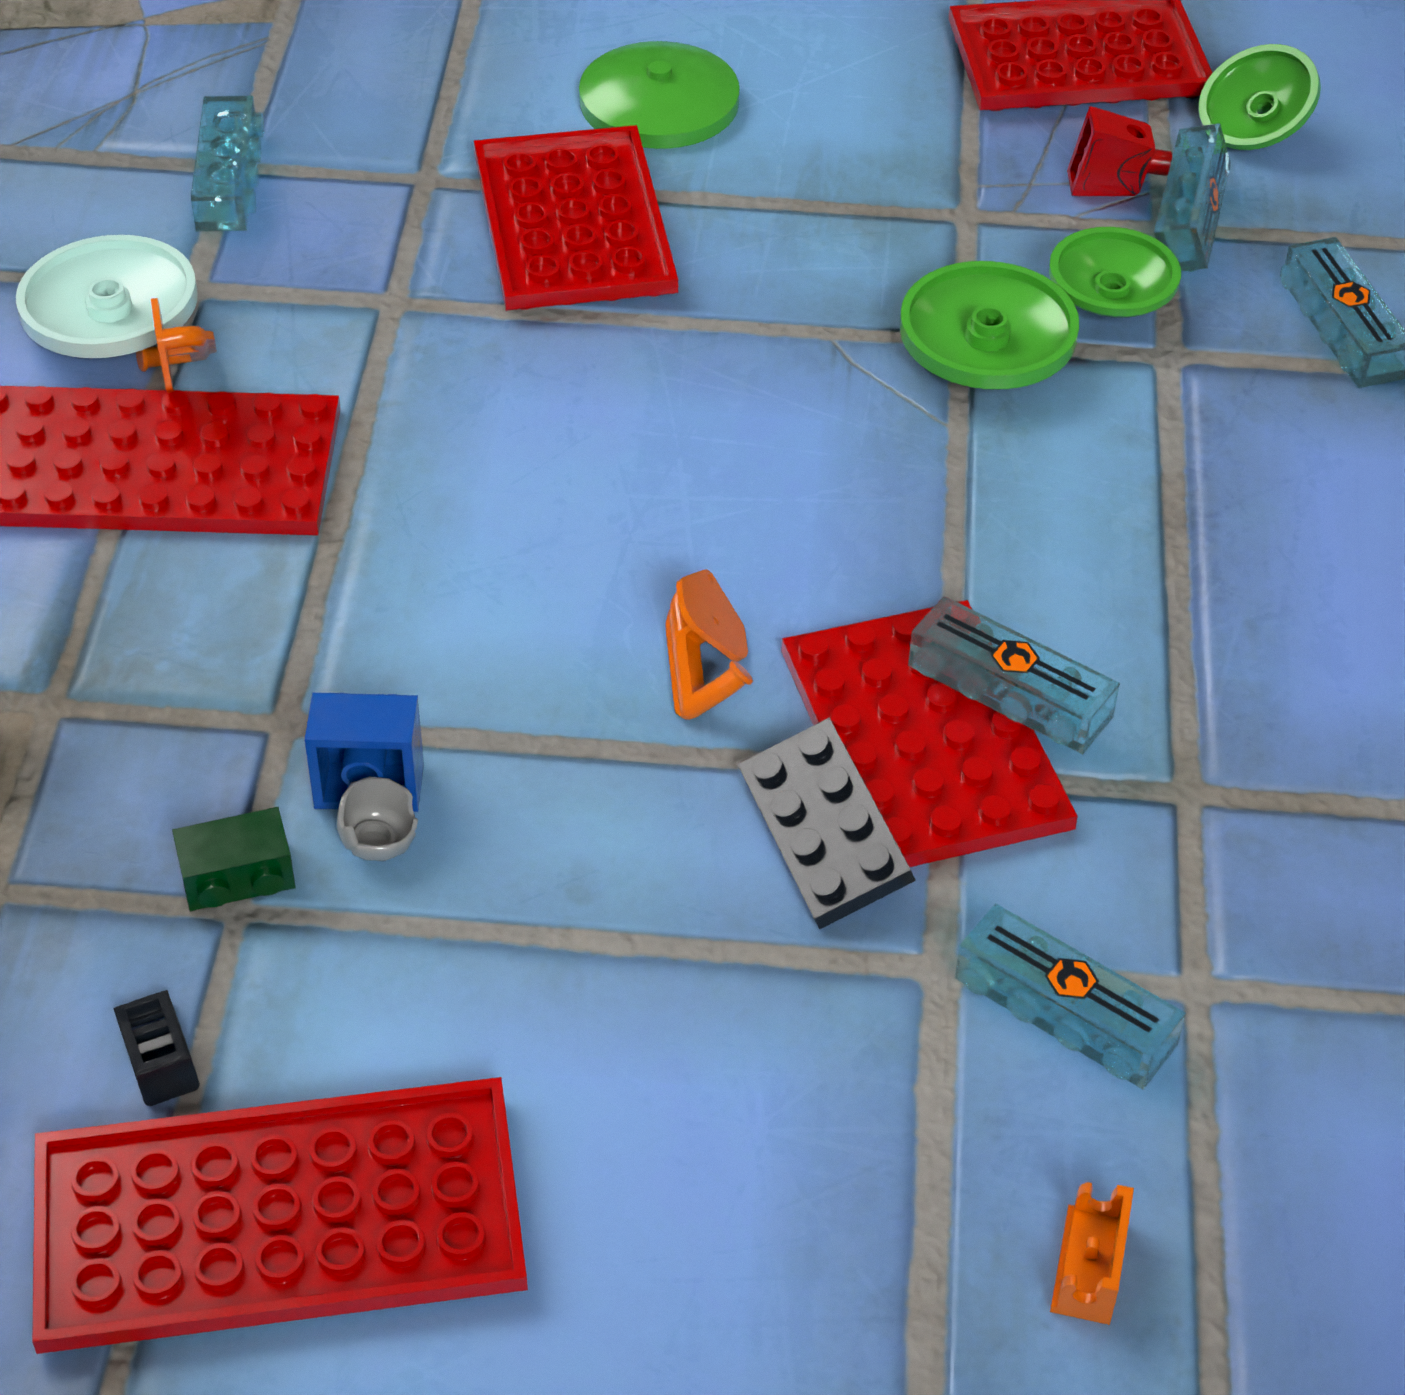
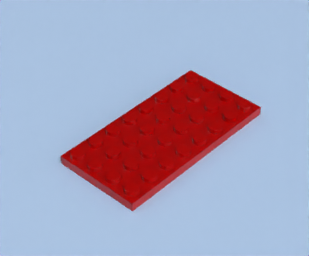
M0 386V526L319 536L341 410L339 395L174 390V392L167 393L166 390Z
M502 1077L35 1133L32 1343L36 1354L528 1290Z

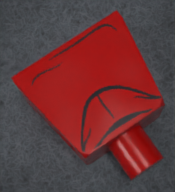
M1089 106L1067 169L1071 195L1135 196L1140 193L1147 174L1161 176L1169 174L1172 166V152L1155 149L1152 129L1147 123Z

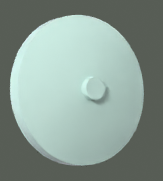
M105 235L70 243L38 260L24 274L18 285L16 306L24 331L42 347L71 357L109 358L135 353L157 344L151 298H158L164 329L180 327L192 315L196 307L198 291L192 265L174 247L142 236Z

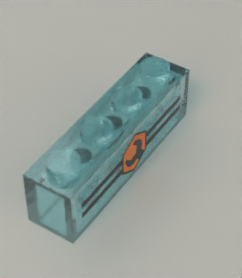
M1220 123L1182 128L1178 132L1154 235L1157 240L1174 253L1179 261L1181 271L1193 272L1198 269H1206L1209 265L1231 166Z
M1336 237L1289 245L1285 264L1281 267L1280 271L1282 285L1286 290L1290 291L1299 304L1303 315L1309 318L1319 332L1322 342L1327 344L1336 356L1341 369L1348 373L1358 388L1405 379V329Z
M943 596L912 630L908 666L1082 755L1114 717L1119 682L950 598Z
M996 903L959 945L955 972L957 980L961 981L973 993L984 995L1008 1009L1020 1021L1031 1023L1057 1038L1064 1047L1072 1051H1079L1101 1064L1116 1078L1128 1080L1144 1090L1178 1046L1186 1015L1184 1011Z

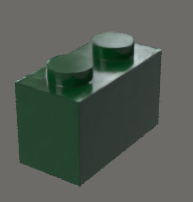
M279 807L172 829L189 912L204 908H215L226 903L257 896H269L280 891L296 888L291 854Z

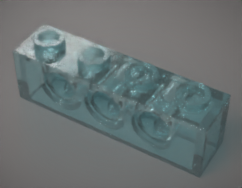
M204 96L191 190V203L196 232L247 231L249 213H256V193L254 187L259 186L257 162H261L260 137H264V120L262 112H255L253 96Z

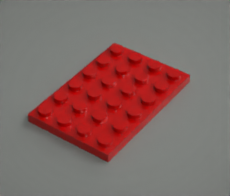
M1036 0L950 6L949 22L979 110L1000 111L1008 108H1041L1053 105L1077 106L1082 103H1118L1120 101L1142 99L1153 101L1159 98L1171 97L1194 98L1201 95L1206 81L1213 73L1181 0Z
M637 125L474 140V154L506 311L528 310L536 307L574 305L576 303L605 300L615 301L645 296L656 297L664 294L678 293L679 279Z
M968 600L782 638L781 653L812 724L815 725L827 718L831 719L909 867L1076 829L1078 816L1005 672L1000 669L991 657V652L937 626L940 621L991 647L987 639L943 618L948 614L984 632Z

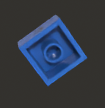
M312 692L304 741L314 809H338L341 797L350 784L371 776L390 778L407 788L413 796V811L418 812L424 770L418 695Z

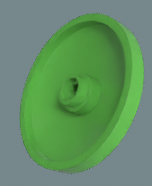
M648 41L618 47L595 59L585 69L580 79L579 102L584 118L594 129L637 125L643 148L668 149L703 142L719 134L729 126L738 112L740 87L733 69L715 54L684 43Z
M995 261L955 263L926 274L914 283L906 293L900 314L901 339L905 348L916 362L945 380L980 389L1000 390L1019 388L1051 377L1060 371L1071 359L1077 345L1079 332L1077 309L1071 298L1060 286L1033 270Z

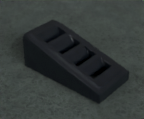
M168 990L113 1008L145 1105L153 1106L196 1091L199 1088L200 1083ZM161 1017L165 1018L132 1030V1027L150 1022Z

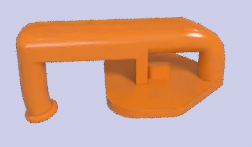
M151 298L157 347H149L136 352L137 364L142 372L147 371L151 367L161 366L166 392L171 393L174 392L170 365L202 361L207 359L210 354L217 352L213 331H206L199 326H180L164 329L158 298Z
M707 569L684 576L676 582L677 591L671 600L665 623L674 709L676 714L685 720L697 718L729 698L745 684L751 685L753 682L751 675L738 663L748 654L744 625L716 578ZM705 641L732 660L727 671L704 685L700 645Z

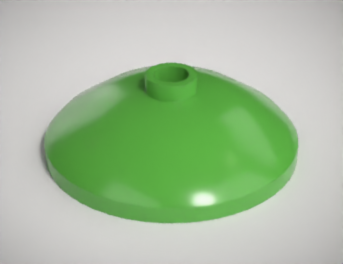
M1265 44L1243 50L1223 62L1206 81L1199 99L1201 122L1212 139L1232 149L1254 150L1279 143L1299 130L1314 112L1321 91L1318 71L1313 61L1304 52L1288 45Z
M1095 227L1075 232L1065 237L1055 246L1050 256L1049 276L1050 280L1068 294L1076 307L1099 316L1129 318L1150 313L1166 305L1178 291L1181 267L1174 253L1154 237L1127 228Z

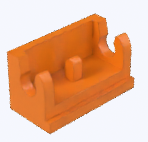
M1085 1182L1078 1188L1075 1205L1068 1204L1050 1312L1110 1325L1119 1290L1134 1188L1117 1185L1111 1194L1110 1201H1098L1092 1198V1183Z

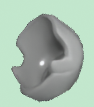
M369 776L352 782L341 797L337 813V830L345 848L351 850L354 856L368 861H386L404 854L416 835L415 830L418 824V819L415 818L413 811V796L410 791L390 778Z

